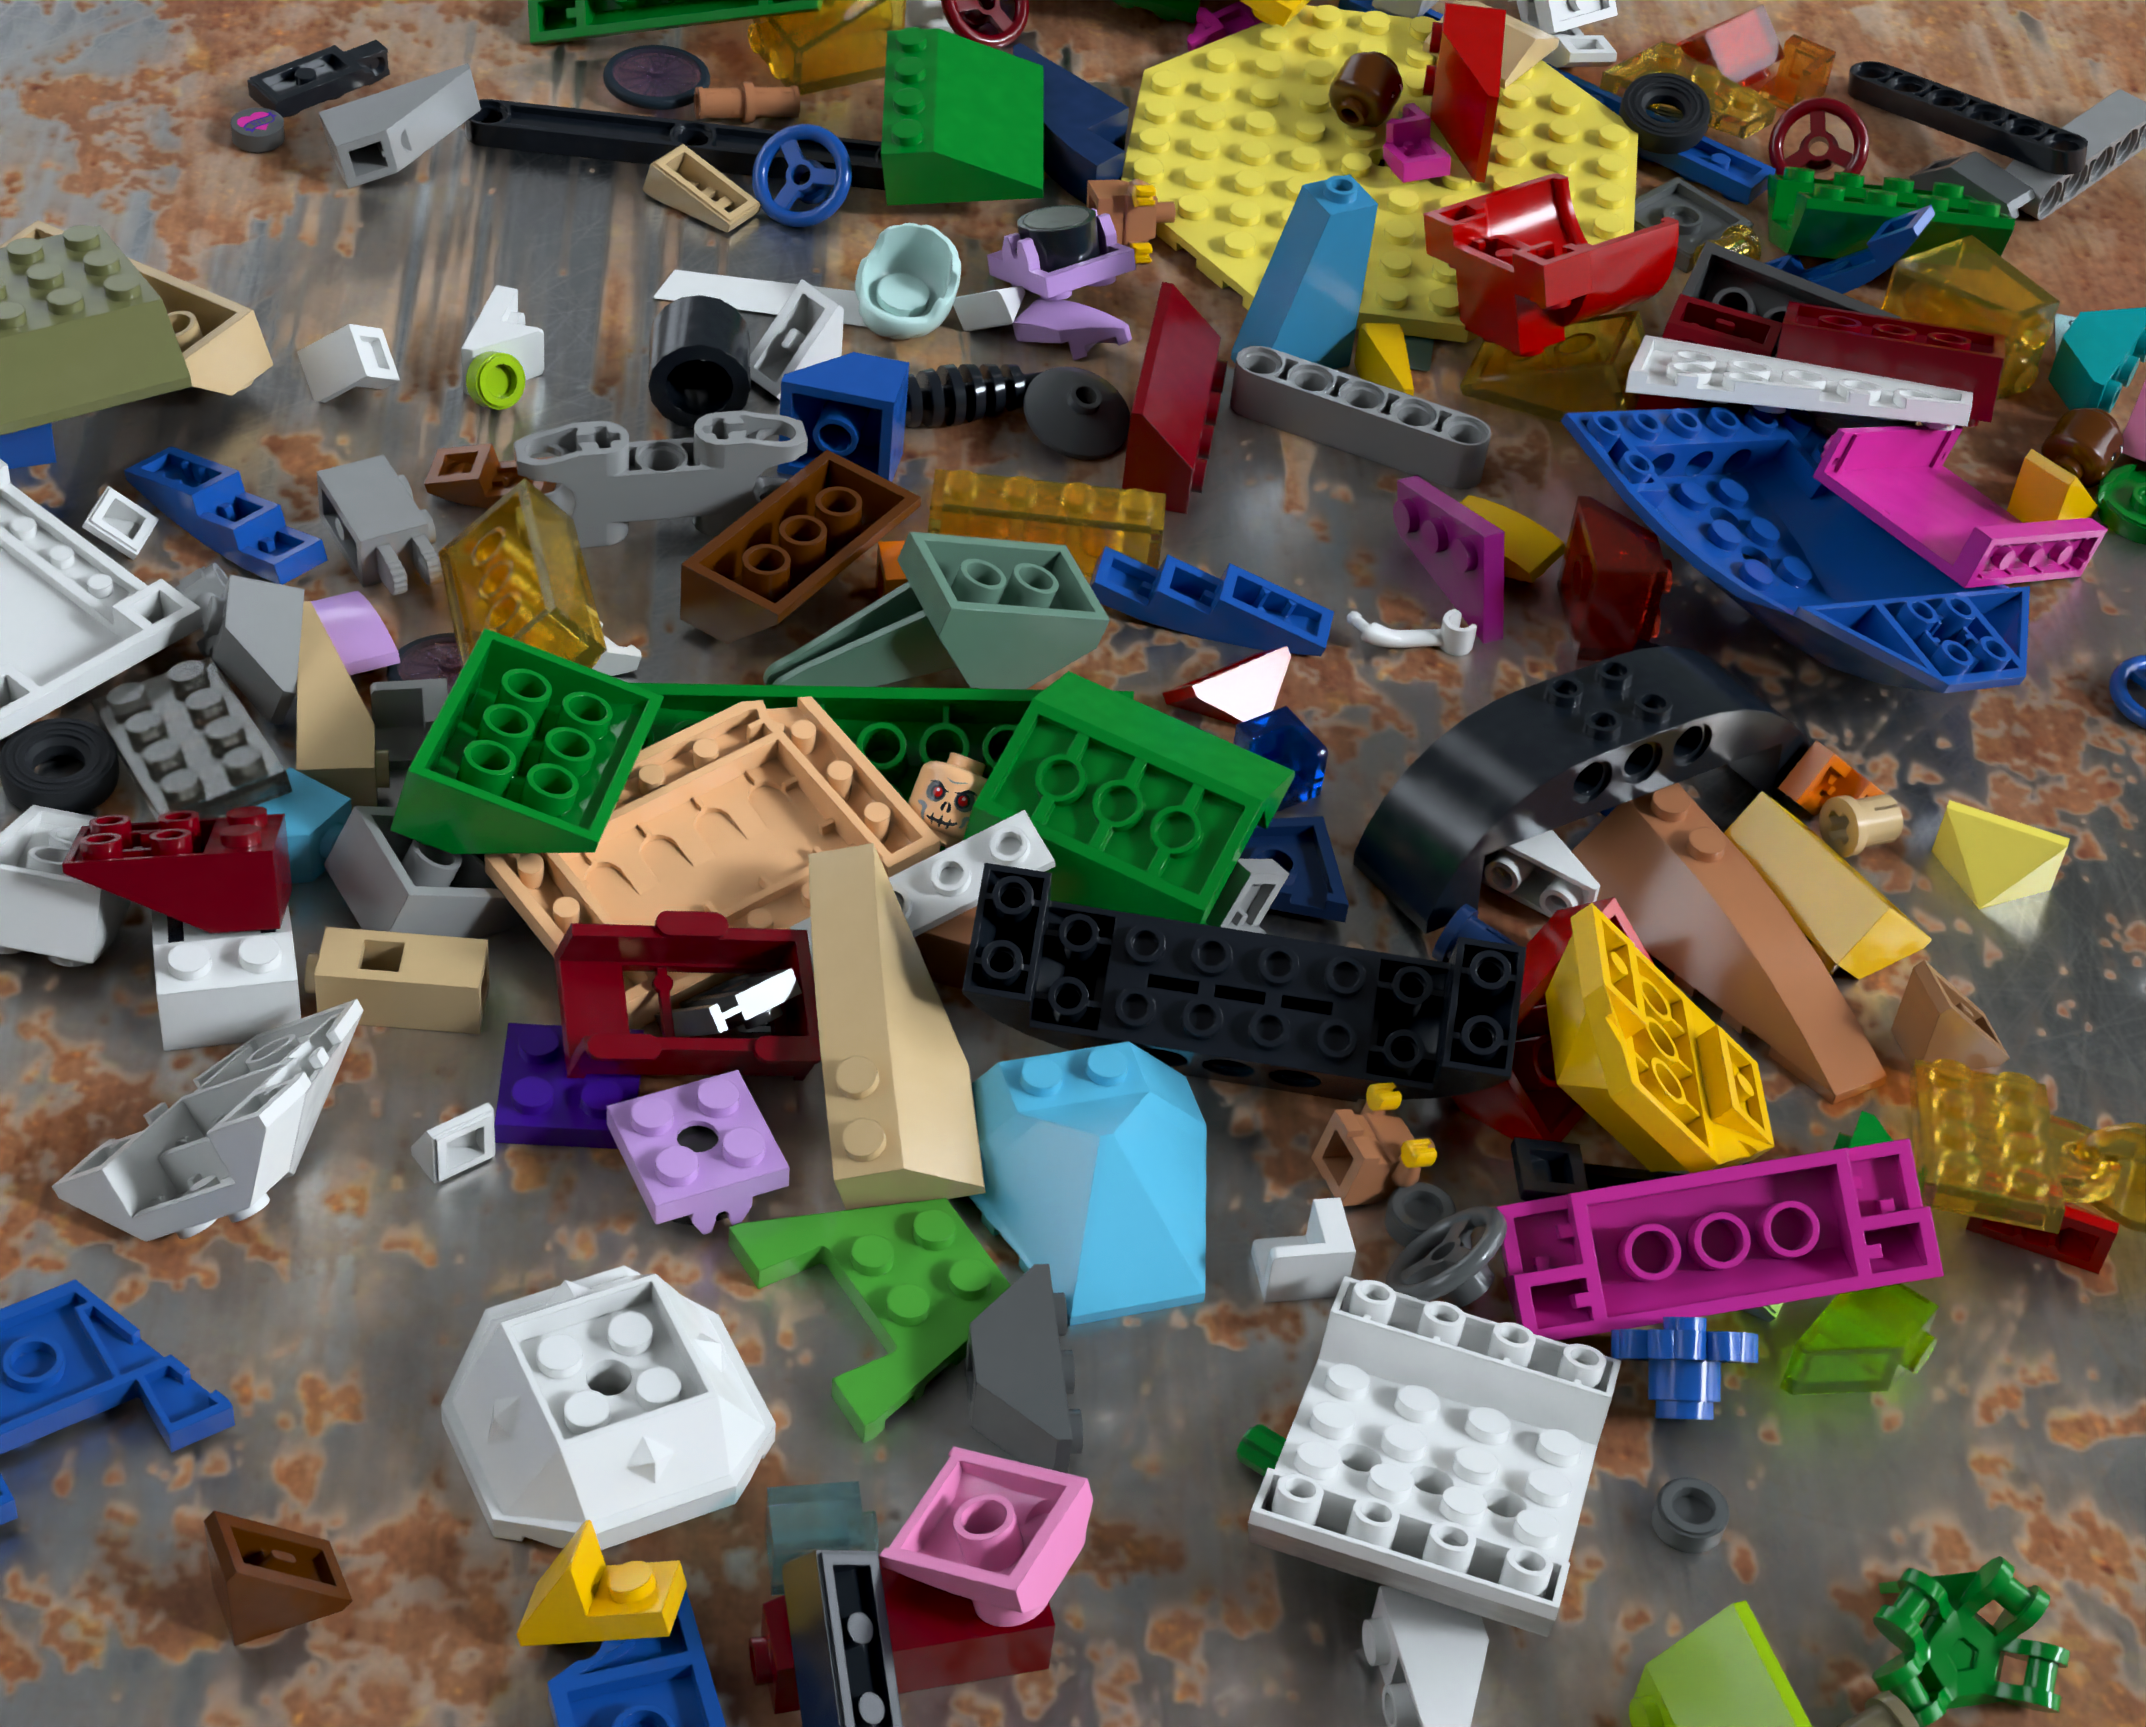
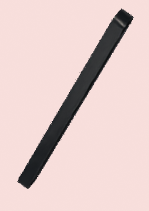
M495 99L479 100L481 110L465 122V137L468 141L484 147L650 165L684 144L721 173L752 176L754 162L760 149L771 136L778 132L777 130ZM838 137L845 146L851 160L852 180L850 187L885 190L881 159L882 142ZM812 140L797 141L806 159L815 160L827 169H836L833 156L823 145ZM782 149L775 155L770 164L768 178L786 180V171L789 166ZM810 171L805 172L801 176L800 181L808 182Z

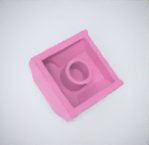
M953 1446L948 1454V1461L889 1548H884L879 1555L882 1567L952 1594L972 1599L976 1614L990 1625L1012 1627L1024 1624L1034 1619L1044 1610L1085 1544L1086 1529L1093 1504L1088 1478Z

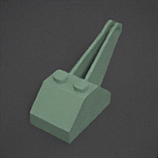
M909 532L897 559L908 582L796 651L772 663L765 671L763 681L765 685L877 687L958 667L970 688L1027 689L1096 649L1110 619L1066 545Z

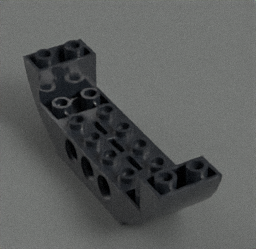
M984 863L962 993L977 1008L997 1021L1026 1035L1068 1050L1129 1041L1186 1076L1357 1102L1358 1099H1366L1367 1088L1371 1084L1393 1082L1397 1087L1392 1092L1400 1091L1402 1100L1464 1095L1491 1088L1511 1079L1527 947L1458 937L1449 963L1051 901L1052 873Z

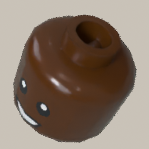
M1375 51L1355 53L1344 62L1331 83L1328 95L1331 106L1343 123L1351 127H1360L1362 125L1378 127L1388 118L1401 97L1403 82L1397 65L1388 56Z
M2074 408L2063 414L2042 444L2041 455L2075 475L2084 488H2091L2100 483L2101 479L2107 475L2124 449V438L2116 420L2107 412L2097 408Z

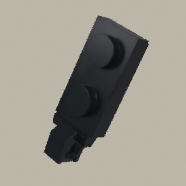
M377 40L347 51H342L336 45L250 77V80L247 81L249 96L263 108L274 110L283 118L294 116L304 109L327 100L338 99L345 93L365 85L370 86L390 75V70L388 69V49Z

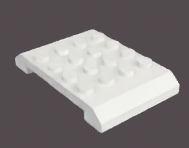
M0 459V740L202 628L203 622L201 608L163 579L146 585L10 483L8 464Z

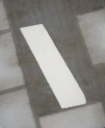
M674 270L652 298L676 301L682 297L703 295L721 299L737 310L778 315L798 284ZM813 286L844 308L843 324L867 327L863 322L862 316L859 314V301L855 291Z

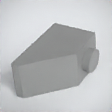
M230 575L221 598L211 596L207 607L204 632L214 635L212 660L269 723L282 725L296 694L305 589Z

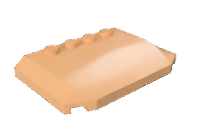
M810 696L798 697L797 707L766 709L763 700L743 701L642 749L594 853L485 854L484 858L485 873L554 957V953L571 923L655 926L657 916L663 911L717 912L727 919L728 928L790 929L791 926L811 917L808 854L874 843L889 878L939 853L941 840L813 697ZM623 971L629 1029H640L655 1021L654 1015L660 1012L658 993L652 988V981L656 976L655 972ZM667 972V975L673 980V987L670 991L672 1010L680 1008V1002L743 974Z

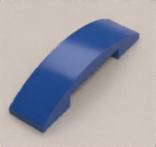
M1932 205L1886 220L1867 242L1869 248L1806 270L1798 255L1793 254L1771 260L1765 264L1844 294L1870 282L1896 263L1935 216Z

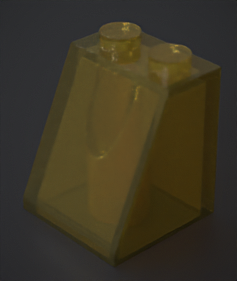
M823 0L820 11L753 19V24H750L748 27L749 43L753 52L759 54L770 67L773 76L776 79H780L785 87L798 86L800 96L885 78L887 31L905 28L906 0Z
M1970 235L1897 261L1894 264L1881 310L1902 317L1905 320L2005 335V357L1996 397L1997 401L2010 395L2024 392L2031 388L2039 373L2038 365L2046 342L2053 333V321L2060 301L1976 237Z

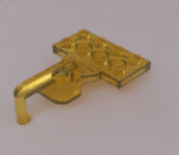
M1937 1059L1933 1062L1914 1060L1909 1079L1915 1164L1923 1207L1930 1206L1932 1209L2059 1234L2065 1213L2064 1202L2087 1203L2122 1226L2146 1233L2145 1124L2129 1122L2093 1130L2076 1121L2051 1115L2046 1084L2037 1083L2027 1075L2017 1072H2003L1995 1075L1974 1071L1965 1064L1951 1059Z

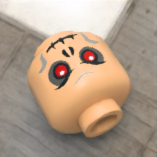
M953 752L950 753L947 763L929 761L921 767L908 801L911 808L941 840V846L946 848L963 841L972 807L988 780L982 777L986 769L985 764Z

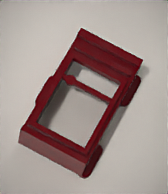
M663 911L657 916L655 926L571 923L554 953L567 1078H585L586 1074L720 1075L739 1070L741 1076H793L794 1081H803L814 1065L821 1062L815 983L807 930L728 928V921L722 914L697 911ZM792 968L802 993L780 1004L783 1015L770 1021L771 1036H761L758 1039L675 1037L670 999L673 980L667 975V972L755 974ZM623 971L655 972L656 976L652 981V988L658 993L663 1037H655L651 1034H630Z

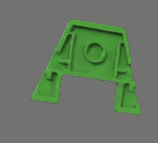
M947 1198L745 1222L729 1227L728 1246L758 1289L816 1265L823 1264L830 1270L888 1353V1355L832 1378L831 1397L863 1443L874 1439L885 1429V1420L910 1398L915 1403L923 1396L925 1385L950 1363L957 1366L966 1358L970 1323L1011 1286Z

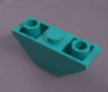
M2146 307L2080 312L2062 337L2048 380L2069 410L2074 408H2097L2107 413L2111 412L2119 397L2122 386L2126 388L2129 386L2139 362L2144 363L2146 361Z

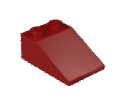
M1446 3L1443 23L1433 22L1429 53L1438 54L1436 66L1426 65L1423 95L1432 96L1430 117L1475 182L1485 183L1499 100L1506 10Z

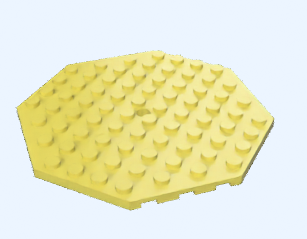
M1306 5L1284 27L1278 24L1270 25L1262 22L1145 69L1121 180L1130 182L1132 179H1141L1155 187L1158 202H1174L1176 211L1174 223H1156V235L1175 251L1182 248L1196 258V268L1221 289L1228 286L1233 288L1243 297L1242 306L1249 311L1302 185L1327 180L1332 176L1350 174L1378 203L1356 329H1359L1363 323L1400 324L1404 335L1467 343L1480 336L1465 330V325L1460 321L1456 269L1449 267L1448 263L1427 254L1423 214L1549 174L1559 173L1568 177L1573 208L1588 244L1594 245L1634 232L1638 133L1629 128L1618 114L1541 60L1505 89L1500 87L1485 183L1475 182L1432 119L1430 137L1451 155L1450 175L1403 183L1390 169L1386 161V167L1378 166L1380 159H1384L1383 145L1386 143V123L1391 118L1401 119L1403 117V107L1408 103H1415L1430 117L1432 96L1423 95L1426 65L1436 66L1438 57L1423 51V44L1432 31L1433 22L1439 21L1426 16L1412 19L1409 17L1387 15L1381 11L1359 12L1342 10L1332 5H1320L1318 7ZM1372 51L1380 52L1392 59L1398 67L1403 82L1401 97L1388 118L1378 127L1363 125L1351 127L1339 119L1336 111L1331 106L1328 95L1331 83L1344 62L1353 54Z

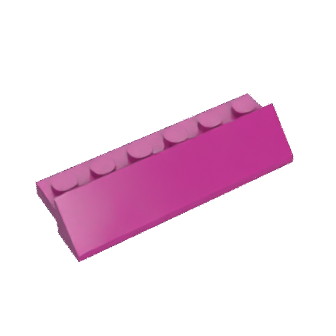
M1910 1138L1605 1187L1494 1207L1502 1212L1507 1222V1233L1501 1245L1506 1273L1503 1281L1517 1324L1528 1328L1533 1334L1556 1341L1611 1332V1330L1663 1323V1317H1702L1944 1276L1931 1207H1923Z

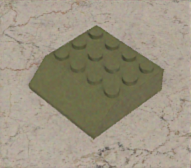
M77 225L66 229L63 234L38 240L21 238L10 242L7 247L0 248V436L192 387L190 373L162 298L100 225L94 227Z

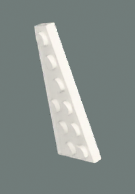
M1649 335L1644 336L1633 360L1625 392L1699 399L1718 404H1749L1759 411L1775 414L1785 413L1786 408L1868 416L1887 421H1918L1926 427L1944 431L1954 430L1955 425L1968 426L1973 401V392Z

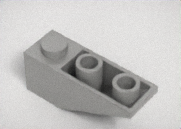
M467 63L318 113L331 156L348 189L398 173L479 112L481 108L471 69Z

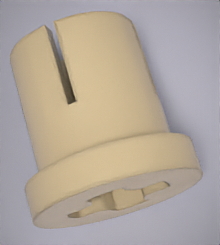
M1886 794L1854 799L1847 795L1832 797L1823 804L1820 811V834L1822 839L1842 858L1855 856L1861 853L1865 847L1897 840L1903 829L1902 812L1899 806L1895 807L1898 803L1894 798Z

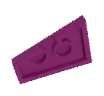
M1419 476L1398 479L1397 501L1393 506V518L1397 527V533L1454 607L1462 613V617L1469 626L1471 624L1477 625L1476 635L1480 641L1486 644L1502 640L1504 629L1505 532Z

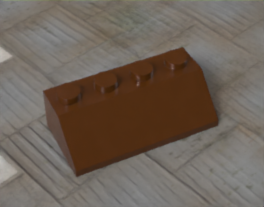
M825 450L681 564L680 619L727 645L779 624L921 506V497L829 450Z

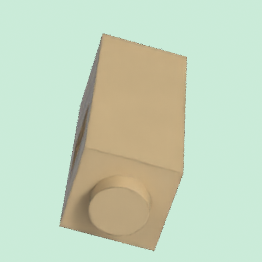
M326 927L319 954L309 953L307 957L304 979L305 992L316 994L317 1013L358 999L364 1010L358 1025L481 1034L490 987L488 940Z

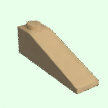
M304 601L297 674L296 770L351 798L352 810L354 806L378 807V788H390L389 749L376 750L375 724L311 601Z

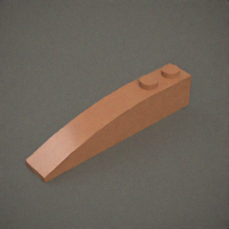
M1679 783L1619 804L1571 851L1601 885L1597 901L1612 897L1616 898L1651 959L1653 957L1675 973L1673 980L1675 985L1691 997L1700 992L1723 1010L1721 1020L1740 1034L1744 1031L1754 1034L1770 1045L1768 1056L1832 1105L1885 1084L1887 1075L1854 1013L1816 951L1785 906L1752 864Z

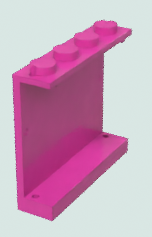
M1924 425L1838 428L1837 432L1823 446L1824 451L1820 456L1822 460L1813 478L1963 588L2081 577L2108 531L2107 528L2092 518L2023 523L1943 466L1963 430L1961 426L1955 425L1954 430L1951 431L1932 429Z

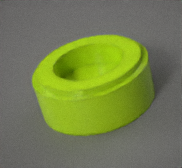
M494 351L484 352L471 362L467 370V390L470 397L482 407L498 410L507 409L517 403L525 388L523 367L510 354Z

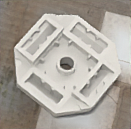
M625 1265L572 1282L564 1280L560 1286L485 1309L441 1404L442 1424L493 1537L521 1542L524 1537L558 1548H564L586 1520H591L600 1549L604 1550L734 1505L750 1482L761 1458H765L775 1442L776 1423L720 1316L682 1296L657 1274L642 1275Z

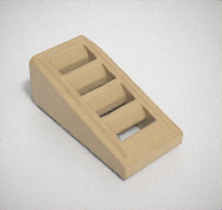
M684 144L650 164L643 186V192L653 199L727 233L759 213L761 209L759 201ZM730 207L734 210L729 213L725 208Z

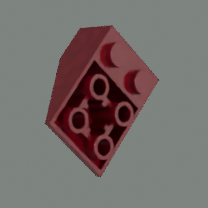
M1680 294L1667 321L1662 338L1774 357L1783 323ZM1641 394L1635 410L1752 405L1739 403L1718 404L1699 399Z
M259 806L231 809L226 812V817L199 819L198 812L188 810L161 814L158 816L157 822L131 823V818L126 815L100 816L90 820L89 826L81 827L62 863L63 874L209 933L280 929L292 892L285 814L267 815V809Z

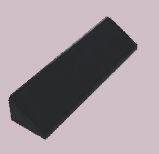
M814 1550L785 1563L782 1568L802 1727H903L878 1551Z

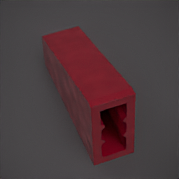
M879 1557L898 1694L1049 1669L1056 1626L1049 1602L1038 1616L1024 1624L1012 1627L993 1626L979 1618L975 1612L972 1599L952 1594L882 1567ZM785 1594L762 1604L761 1636L749 1638V1658L753 1680L756 1686L768 1684L774 1714L800 1710Z

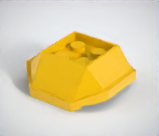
M1593 903L1571 917L1572 936L1545 993L1557 1085L1651 1172L1688 1170L1690 1173L1738 1166L1755 1160L1775 1147L1758 1063L1635 947L1634 943Z

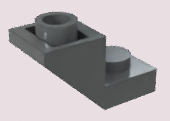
M1976 151L1934 161L1909 176L1910 180L1915 181L1913 189L1932 191L1934 182L1963 185V194H1967L1978 201L2001 204L2000 213H2004L2014 219L2019 216L2018 208L2035 198L2033 188Z

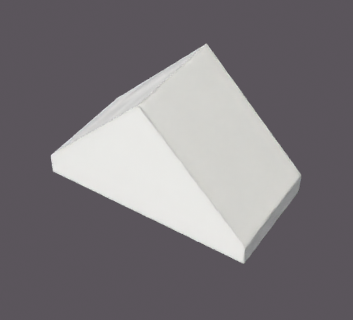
M801 279L750 355V378L780 399L781 380L784 374L842 356L844 308Z

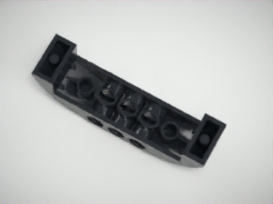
M1672 646L1634 650L1515 691L1493 701L1460 721L1418 757L1384 797L1365 828L1354 851L1353 864L1427 934L1445 927L1455 913L1465 904L1478 910L1486 854L1726 764L1759 792L1763 791L1773 800H1777L1787 796L1778 787L1808 751L1811 744L1806 735L1791 721L1713 658L1693 649Z

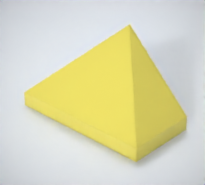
M1949 800L1931 852L1976 907L1983 909L2051 890L2070 838Z

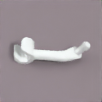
M1456 609L1449 610L1444 614L1441 629L1395 630L1376 622L1369 624L1357 611H1351L1347 615V622L1362 633L1361 640L1365 643L1385 648L1439 646L1444 652L1454 656H1463L1472 650L1477 625L1471 624L1466 628H1459L1462 613Z

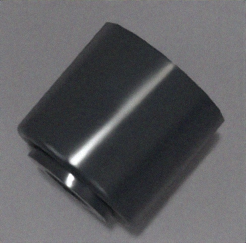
M703 295L682 297L666 305L653 320L649 336L648 388L651 401L662 416L679 426L694 428L696 421L706 414L741 411L746 406L751 389L749 331L746 321L738 310L723 300Z

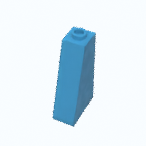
M1350 174L1332 176L1327 180L1302 185L1232 348L1231 359L1234 363H1236L1238 352L1243 348L1264 346L1332 369L1350 366L1378 203Z

